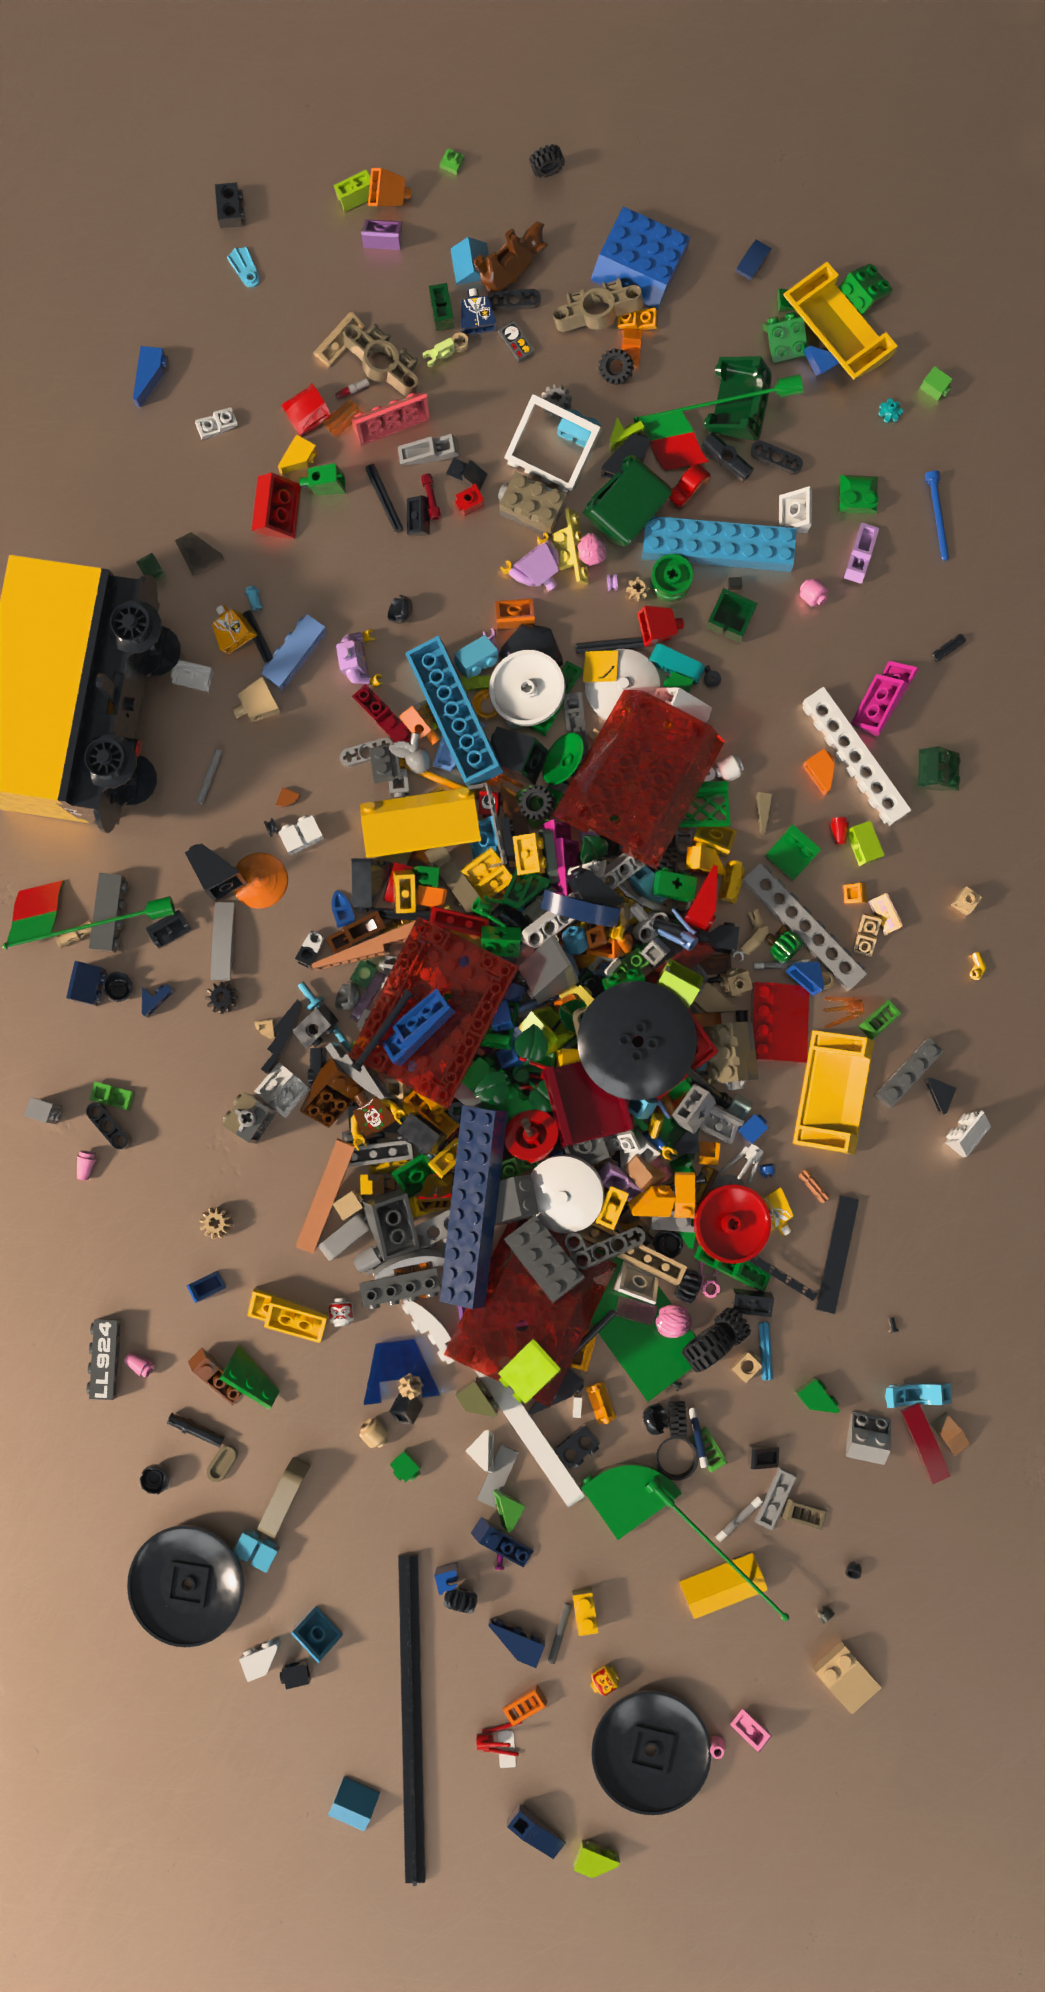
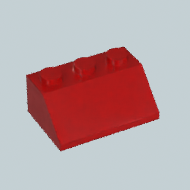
M272 472L258 476L251 531L267 537L294 539L301 490L300 484Z

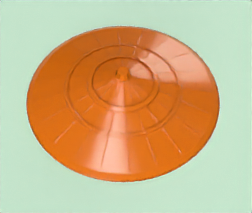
M262 852L252 853L242 858L235 866L247 882L246 885L234 891L236 897L243 904L252 908L262 909L276 904L284 896L288 886V874L283 863L275 856Z

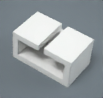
M308 815L303 816L298 820L297 824H287L278 832L290 856L324 839L313 815L310 817Z

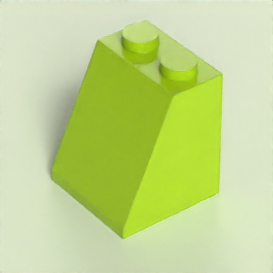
M533 1339L498 1373L501 1376L498 1380L506 1389L509 1386L513 1389L514 1393L512 1395L519 1403L523 1401L527 1404L561 1372V1369Z

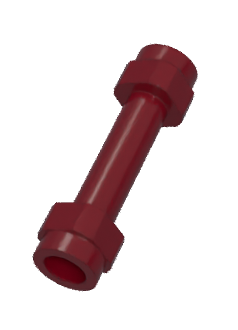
M430 473L423 474L421 481L422 486L425 487L430 509L428 511L430 519L438 520L441 518V512L435 500L432 487L434 485L433 478Z

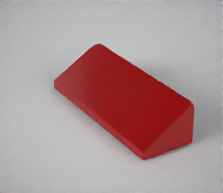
M432 906L429 925L481 937L482 926H488L490 919Z

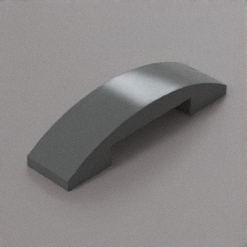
M582 692L565 694L563 703L567 733H577L583 740V754L576 770L591 768Z

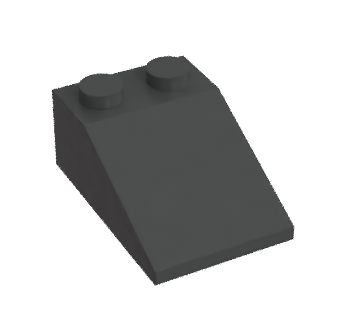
M395 1190L363 1201L366 1218L383 1261L420 1249L407 1193Z

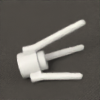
M751 1144L749 1148L745 1146L742 1152L718 1172V1175H722L745 1155L744 1158L747 1160V1163L738 1175V1179L743 1177L752 1163L754 1166L747 1181V1184L750 1185L759 1163L763 1159L761 1156L764 1152L754 1144Z

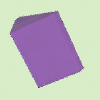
M365 219L361 231L363 247L400 250L402 221Z

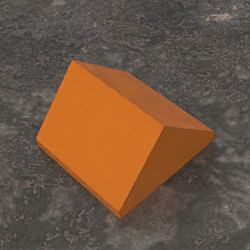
M532 598L495 601L497 630L518 629L522 624L535 625Z

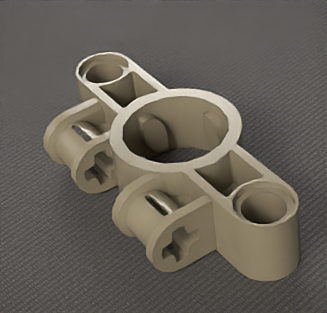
M618 277L617 280L612 282H602L603 288H593L586 293L584 288L571 294L567 292L568 304L559 306L553 311L556 328L561 332L583 326H588L592 329H604L610 326L617 316L638 311L643 307L644 300L641 288L637 285L622 288L620 277ZM603 302L609 304V308L598 315L589 314L587 311L596 303Z
M350 324L346 326L343 343L362 360L363 371L370 379L378 382L387 381L406 397L411 393H416L418 377L412 371L419 362L418 358H413L406 348H402L398 352L396 347L389 342L391 336L381 331L377 324L371 326L366 333L357 325ZM380 352L386 354L389 359L391 358L393 363L387 369H377L376 366L371 365L368 357H372L374 353Z

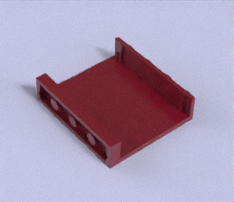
M581 1061L555 1068L553 1066L548 1067L542 1071L562 1147L634 1129V1117L632 1113H629L628 1109L630 1105L629 1100L616 1097L601 1089L589 1077Z

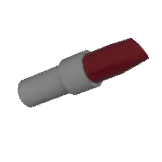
M366 378L335 393V396L341 398L354 394L370 384Z

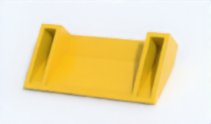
M827 261L783 295L851 378L855 380L890 359L898 346L887 332L880 337L876 334L836 286L839 275Z
M468 787L360 804L366 858L481 841L473 789L468 790Z
M813 1030L793 1144L855 1155L875 1041L866 1037Z

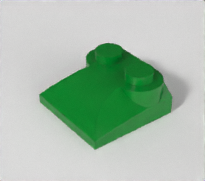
M840 475L839 512L876 514L879 502L878 476Z
M420 1154L392 1172L397 1183L407 1193L408 1199L421 1191L429 1174H436L428 1165L430 1159L427 1155Z

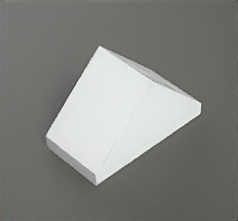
M485 1430L466 1452L484 1471L493 1473L494 1433Z

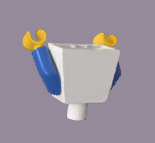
M637 1129L633 1131L637 1134L635 1137L641 1149L627 1153L624 1150H620L618 1166L624 1170V1166L635 1154L651 1163L661 1154V1150L663 1151V1157L671 1161L669 1153L672 1152L675 1155H678L675 1149L666 1147V1143L659 1136L654 1139L651 1138L648 1131L643 1132Z

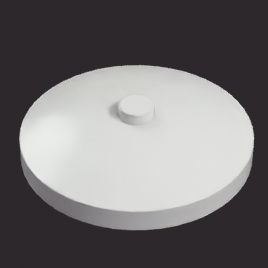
M616 649L618 651L616 681L585 682V695L591 709L600 718L614 724H631L640 721L653 710L654 707L650 704L656 689L660 688V678L653 663L648 661L649 659L643 654L630 649Z
M535 650L518 651L505 657L493 671L489 684L490 699L496 711L508 722L519 726L537 725L551 718L561 706L565 695L564 676L558 664L548 655Z
M556 1155L542 1161L532 1171L531 1177L539 1211L536 1216L547 1229L558 1233H575L590 1226L598 1217L605 1198L604 1186L599 1174L588 1162L572 1155Z

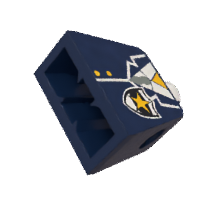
M476 288L469 289L467 291L468 298L461 300V333L468 336L497 331L496 319L488 297H479V291Z

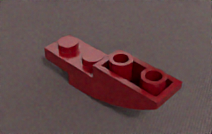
M366 684L352 695L356 703L392 741L410 743L411 731Z

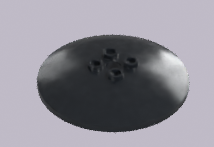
M628 981L606 989L589 1004L579 1025L577 1044L579 1057L585 1071L601 1089L622 1099L647 1100L670 1091L685 1077L695 1057L697 1034L688 1008L673 992L651 982ZM637 1035L643 1038V1044L640 1047H635L632 1043L633 1038Z
M194 1525L173 1526L153 1535L136 1553L128 1573V1599L135 1618L152 1637L175 1647H196L219 1637L237 1617L244 1596L243 1571L233 1549L216 1533ZM185 1579H190L193 1582L192 1589H187L184 1586Z
M638 1691L622 1697L613 1703L602 1715L593 1735L591 1748L592 1764L600 1786L615 1803L637 1814L662 1815L683 1807L701 1790L710 1770L711 1743L703 1720L686 1701L664 1691ZM648 1745H654L656 1752L649 1755L645 1752V1748Z

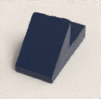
M168 984L165 986L161 985L155 991L156 995L153 996L146 988L142 987L143 1016L148 1018L175 990Z

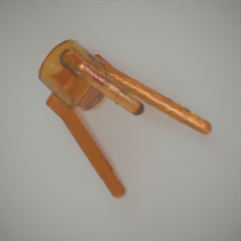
M503 774L484 782L492 787L498 784L514 796L517 793L501 782L500 778L515 786L524 788V785Z
M825 997L826 1001L848 1003L845 1006L823 1009L824 1012L846 1010V1013L850 1014L847 1017L825 1025L826 1029L851 1019H857L858 1015L864 1013V1005L861 999L855 1000L854 997Z

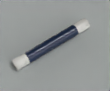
M691 1408L688 1410L701 1468H707L709 1464L696 1408Z

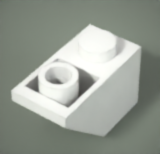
M271 1639L262 1643V1647L257 1649L251 1647L243 1651L239 1661L247 1682L267 1674L280 1645L279 1640L273 1642Z

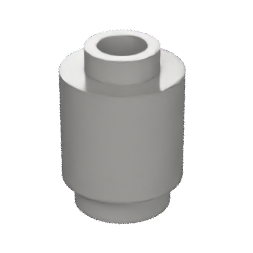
M371 1246L356 1255L353 1263L360 1273L368 1272L382 1263V1256L378 1247L374 1249Z

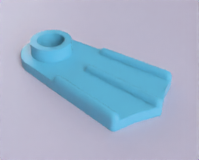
M248 247L234 248L227 256L230 264L247 287L253 288L257 286L260 278ZM248 277H254L252 280H248Z

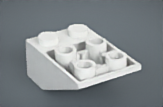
M983 1111L964 1113L958 1120L960 1124L957 1128H952L946 1135L948 1139L945 1143L962 1157H968L991 1128Z

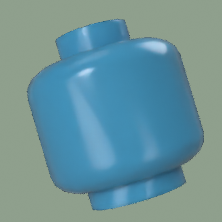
M570 926L562 934L564 947L570 954H582L589 946L586 931L581 926Z

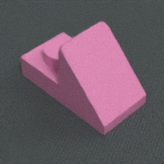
M744 1709L739 1712L730 1724L759 1753L772 1737L766 1726L759 1724Z

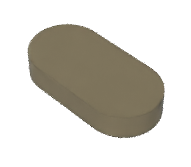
M224 1445L219 1449L206 1471L210 1481L220 1482L225 1478L238 1457L237 1449L234 1446Z

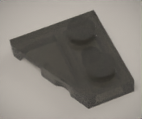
M192 532L175 540L192 575L224 560L223 555Z

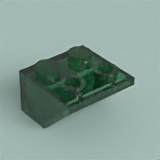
M939 746L919 749L918 787L928 790L959 791L960 753Z

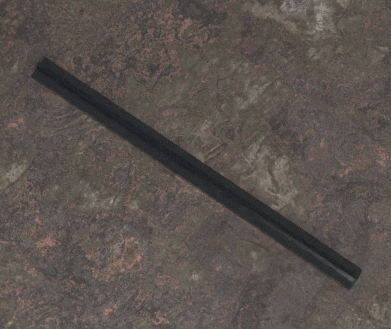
M418 1554L398 1556L405 1883H413V1886H417V1883H425L426 1876Z

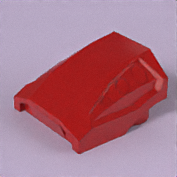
M313 383L281 405L300 437L317 429L328 418L332 417L326 403Z

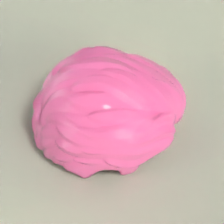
M590 532L583 536L578 544L580 559L589 566L603 562L607 557L605 542L595 533Z
M681 1305L662 1307L659 1310V1316L655 1320L659 1333L669 1338H677L686 1334L692 1322L689 1312Z

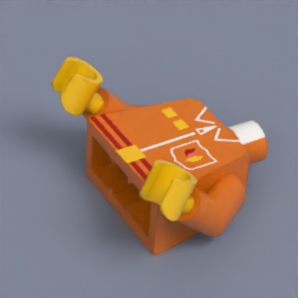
M578 921L576 926L584 928L585 931L588 928L585 922ZM613 926L608 942L592 950L588 946L587 954L614 959L631 953L633 946L632 936L629 933H624V928L620 927L617 929Z

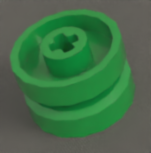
M668 554L662 556L656 561L652 569L650 581L652 592L657 598L666 602L681 600L687 595L692 584V566L686 558L680 555Z

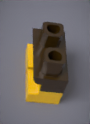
M385 1174L380 1175L378 1180H370V1175H360L361 1195L385 1194V1190H396L395 1178H385Z

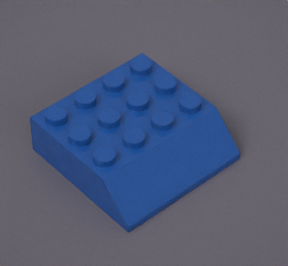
M623 206L599 254L591 281L602 286V282H612L620 277L622 288L631 285L639 286L642 291L644 305L649 308H656L658 311L688 250L690 236Z

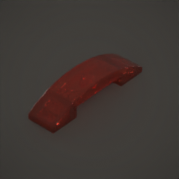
M698 941L691 951L685 948L670 959L691 969L715 951L709 942ZM668 960L645 976L646 982L657 984L658 978Z

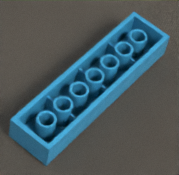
M653 516L644 527L642 559L657 561L662 556L676 554L686 558L690 564L791 572L794 566L797 528Z
M439 635L405 653L464 783L469 788L470 785L482 784L504 773L448 650Z

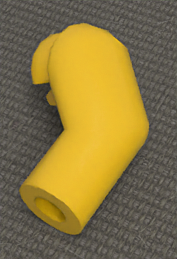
M981 952L971 955L975 964L970 971V977L974 980H979L986 970V964Z

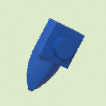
M336 890L333 894L331 905L337 928L355 922V917L347 897Z

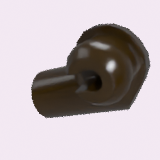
M782 925L775 935L769 933L765 938V942L773 947L777 939L790 930Z

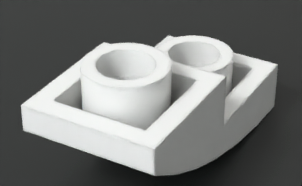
M231 407L215 411L213 416L195 420L201 440L219 435L238 426Z
M632 1131L608 1136L615 1151L624 1150L627 1153L641 1149Z

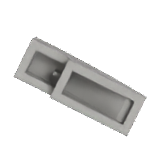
M453 434L435 439L431 436L397 446L401 465L431 463L460 456L457 438Z

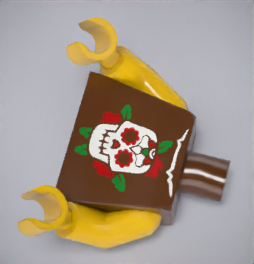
M364 1091L357 1094L354 1099L359 1107L353 1111L354 1115L351 1117V1133L356 1149L359 1150L358 1146L361 1143H364L365 1147H367V1140L396 1121L402 1124L400 1118L402 1116L407 1118L408 1115L395 1102L389 1099H380L375 1096L369 1100Z

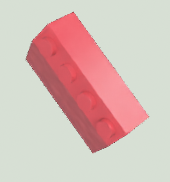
M422 392L411 393L404 399H396L386 406H377L370 412L355 415L351 419L360 445L362 446L430 420L427 395Z

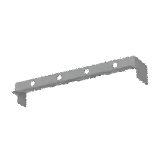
M487 783L470 785L468 790L485 786L489 798L488 801L498 847L501 850L500 857L502 863L492 864L490 868L507 864L491 786L487 785Z

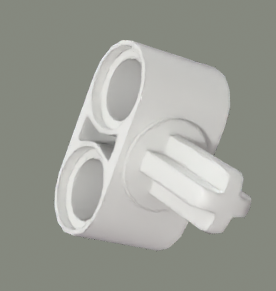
M639 903L633 904L629 909L639 921L633 928V937L645 943L651 942L658 935L657 930L653 929L654 920L658 915L661 920L669 921L668 916L654 910L647 914ZM646 929V935L642 938L641 931Z

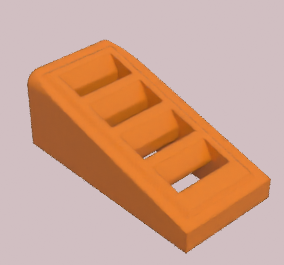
M536 1685L507 1704L502 1710L512 1726L545 1708L548 1701L540 1687ZM527 1699L529 1700V1702H530L531 1705H532L531 1708L529 1707V1705H528L527 1702H526ZM520 1703H521V1705L523 1706V1708L525 1709V1712H524V1713H523V1711L521 1710V1708L519 1707V1704H520ZM512 1708H515L519 1716L517 1718L511 1710Z

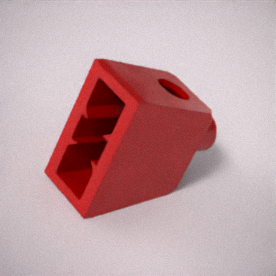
M644 606L637 613L645 647L670 641L678 634L679 629L684 628V620L682 618H675L671 608Z

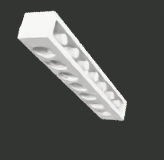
M822 687L807 697L802 703L804 712L808 716L811 715L816 729L823 732L826 743L830 747L833 746L838 760L844 762L847 766L848 774L851 777H855L858 782V788L862 793L865 792L867 794L870 805L879 811V817L882 822L891 826L911 811L910 807L826 689ZM818 708H824L827 714H819ZM829 724H836L838 730H831L829 728ZM840 739H846L848 746L841 745ZM851 754L858 755L859 761H853ZM862 769H867L870 772V777L863 776ZM875 784L879 785L881 792H875L872 786ZM884 800H889L892 803V808L885 807Z

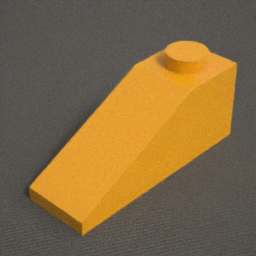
M417 1088L403 1100L401 1110L407 1115L410 1112L420 1113L444 1132L447 1138L459 1127V1124L445 1112L434 1115Z

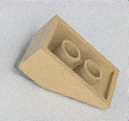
M842 1641L812 1667L817 1676L851 1714H854L881 1689V1686Z

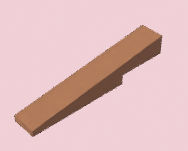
M415 920L312 963V968L323 970L390 954L389 946L425 938L423 923Z
M339 1138L337 1139L295 1247L312 1254L317 1249L328 1217L333 1209V1203L336 1201L354 1153L355 1145Z

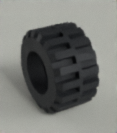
M718 1323L710 1326L692 1339L683 1348L681 1353L695 1372H702L724 1357L733 1348L735 1342L724 1327Z

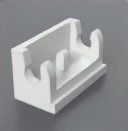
M179 660L172 669L171 678H173V684L207 692L210 691L214 671L211 667Z

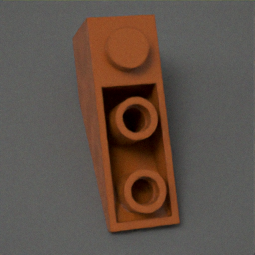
M203 1348L188 1361L191 1371L231 1405H234L243 1395V1393L219 1379L225 1368Z

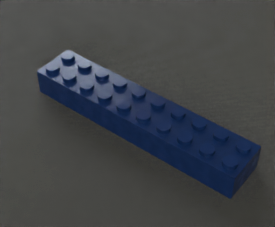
M476 1105L462 1106L440 1302L469 1309L482 1308L486 1305L508 1111Z

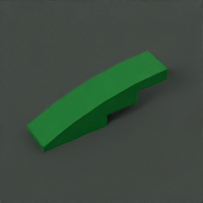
M566 661L561 671L565 680V694H570L583 669ZM562 702L557 712L551 718L540 724L529 726V728L546 736L564 703Z
M700 1245L694 1258L721 1273L761 1292H765L771 1277L770 1274L749 1261L737 1264L718 1261L710 1257Z

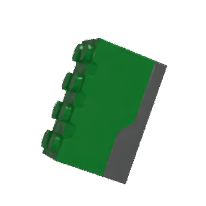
M484 1054L473 1063L449 1092L465 1106L476 1105L508 1111L507 1125L516 1115L524 1111L538 1110L531 1104L529 1093L525 1089L520 1088V1086L525 1084L514 1080L507 1085L510 1089V1094L502 1104L492 1105L474 1096L477 1084L488 1073L494 1071L502 1072L505 1075L506 1081L512 1075L508 1069L503 1070L497 1066L496 1063L498 1061L489 1054L487 1056Z

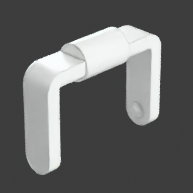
M597 956L595 962L590 964L588 969L594 971L602 960L605 959L612 962L605 970L606 975H611L621 964L619 958Z

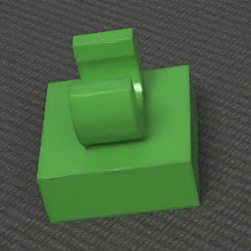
M447 148L440 162V168L457 175L464 161V155Z

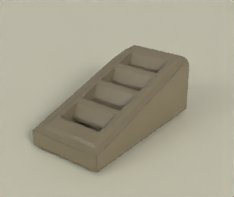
M757 792L756 805L760 834L764 835L767 831L773 795Z
M787 1498L781 1517L788 1521L822 1530L827 1511ZM800 1507H801V1508H802L801 1515H800V1518H798L799 1510H800ZM808 1510H810L808 1520L805 1521ZM815 1512H818L816 1522L813 1523Z

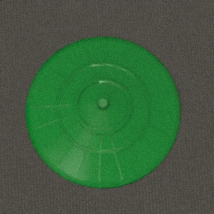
M567 733L558 738L550 747L549 754L542 768L543 778L548 784L555 785L565 781L578 767L583 754V740L577 733Z

